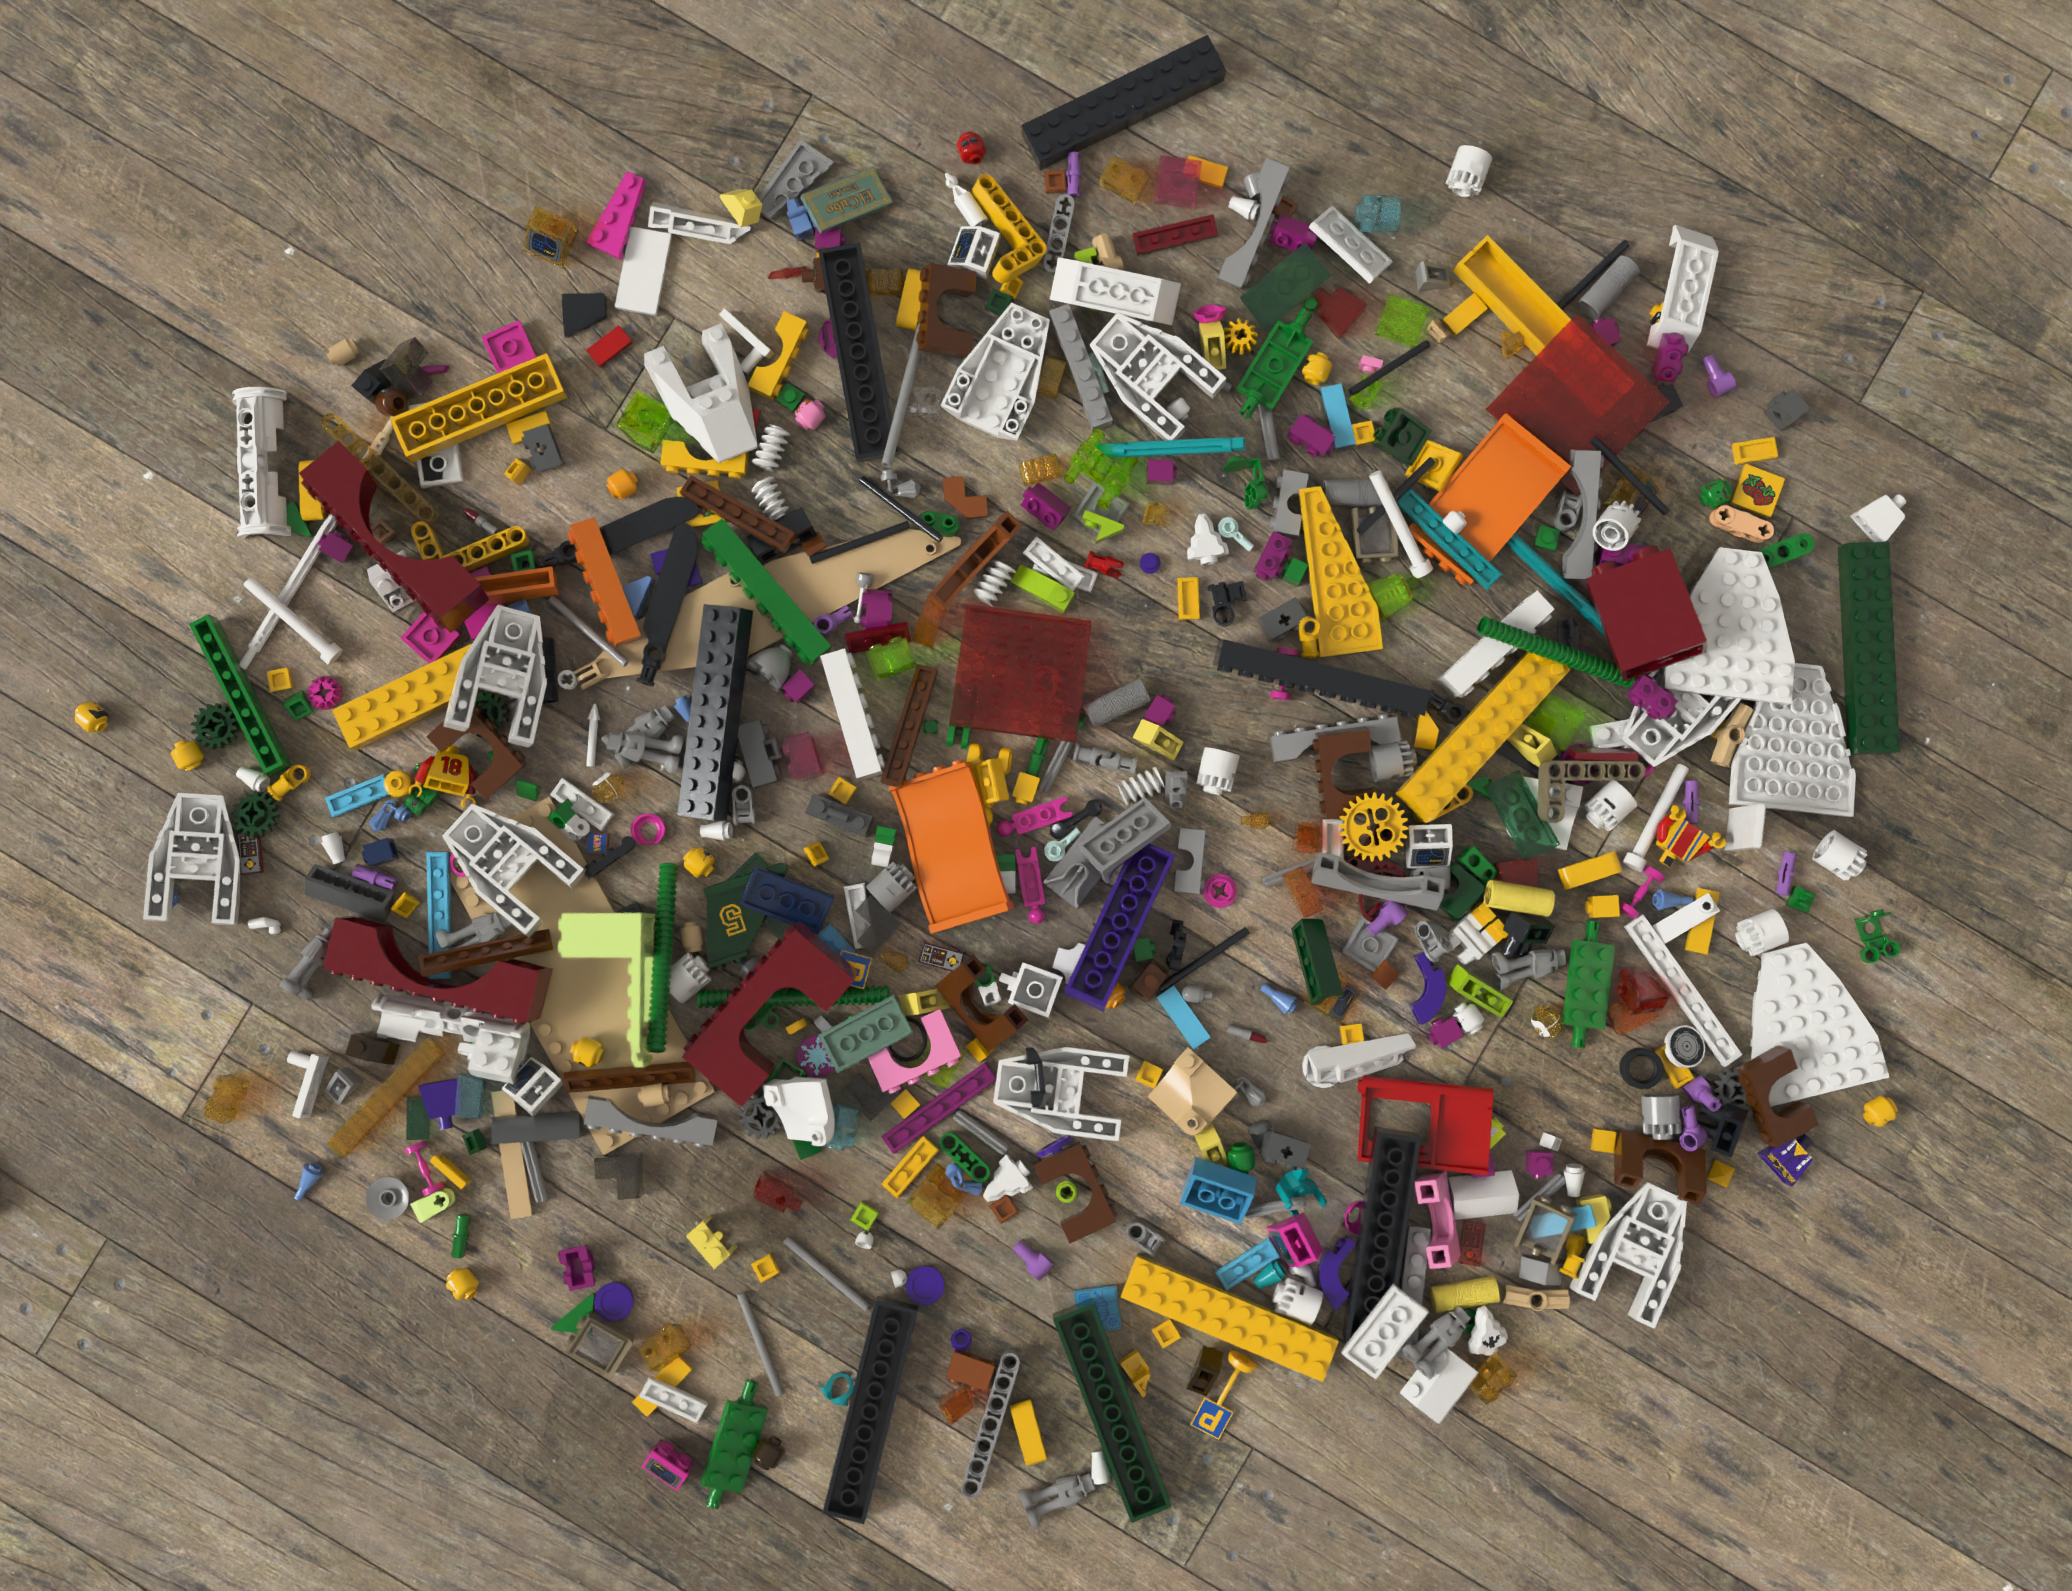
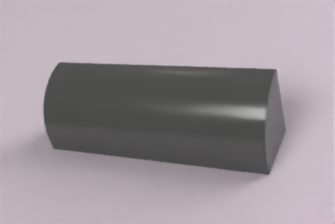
M317 864L312 867L305 877V895L385 923L390 914V908L394 902V892Z
M579 1111L536 1114L534 1117L531 1114L496 1116L492 1119V1144L581 1138V1114Z

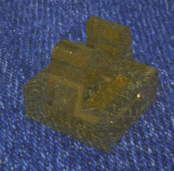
M1507 329L1500 334L1502 337L1500 339L1502 354L1506 359L1524 347V336L1519 331L1513 334Z
M1147 503L1142 523L1148 526H1165L1166 522H1163L1161 519L1163 515H1169V511L1162 503Z

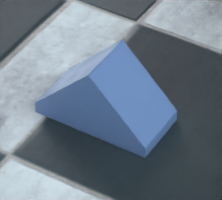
M649 576L622 586L632 614L637 619L640 618L655 583V580Z

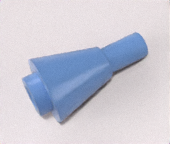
M685 695L676 699V705L673 707L689 723L692 697L688 698Z
M1658 889L1653 895L1652 901L1657 910H1663L1679 905H1689L1693 902V897L1679 896Z
M1266 983L1260 989L1271 997L1285 1015L1287 1012L1292 1014L1298 1005L1296 1002L1297 997L1274 990Z
M313 1162L304 1164L300 1187L294 1199L302 1201L307 1190L323 1176L324 1172L319 1164Z

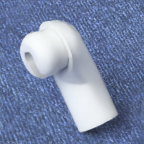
M259 917L248 921L250 929L269 927L270 934L281 932V923L278 920Z
M1306 1264L1301 1267L1289 1266V1272L1292 1275L1302 1276L1306 1285L1311 1287L1317 1285L1309 1265Z

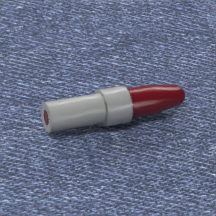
M471 509L463 510L464 514L480 528H484L492 535L498 533L499 529L488 522L482 515L477 514Z
M1230 1024L1228 1025L1227 1033L1248 1041L1267 1043L1266 1037L1246 1028L1242 1029Z

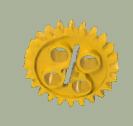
M1375 792L1372 798H1369L1367 793H1365L1364 800L1357 796L1356 804L1351 801L1349 802L1352 807L1351 809H1343L1347 815L1340 816L1345 822L1338 825V827L1344 828V831L1339 836H1346L1342 843L1350 844L1347 849L1348 851L1353 848L1356 850L1354 853L1355 857L1362 853V860H1365L1368 855L1371 862H1373L1375 856H1378L1379 860L1382 861L1383 854L1390 858L1389 851L1392 850L1397 853L1398 851L1395 846H1403L1400 838H1407V836L1402 831L1408 830L1409 827L1403 826L1402 823L1408 819L1401 818L1405 811H1397L1399 803L1392 805V797L1385 801L1384 794L1378 799ZM1369 808L1372 810L1375 824L1380 825V828L1376 830L1379 840L1378 846L1375 845L1372 830L1367 829V826L1370 825L1367 811ZM1384 808L1387 810L1388 816L1385 820L1380 821L1376 818L1375 812L1377 809ZM1357 813H1364L1366 815L1367 821L1365 824L1357 825L1355 823L1354 817ZM1383 829L1392 831L1393 837L1390 841H1383L1381 839L1380 833ZM1362 834H1369L1372 841L1370 845L1363 846L1359 842V837Z

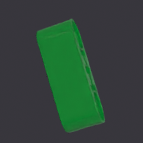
M947 1131L941 1136V1149L972 1179L977 1182H984L989 1178V1164L953 1131ZM945 1137H953L956 1144L953 1147L945 1146ZM959 1144L962 1145L960 1147L962 1153H970L969 1159L974 1162V1159L978 1160L971 1169L968 1168L971 1163L966 1159L962 1161V1155L958 1151L956 1154L953 1153ZM978 1166L985 1167L987 1170L986 1175L983 1177L977 1176L974 1171L975 1168Z

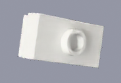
M1077 943L1070 950L1058 947L1052 968L1063 972L1066 984H1068L1083 952L1084 944Z

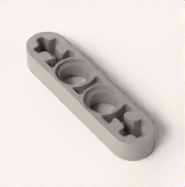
M1068 194L1060 195L1055 204L1047 242V251L1043 261L1044 271L1049 275H1055L1056 266H1054V269H1050V265L1047 264L1051 263L1052 254L1056 255V265L1058 257L1064 258L1075 204L1073 197ZM1064 201H1068V205L1070 206H1067L1066 213L1064 215L1062 214L1061 204H1063ZM1058 220H1064L1067 223V227L1059 230L1056 228L1055 223ZM1060 240L1063 244L1062 248L1059 250L1053 249L1051 247L1052 241Z

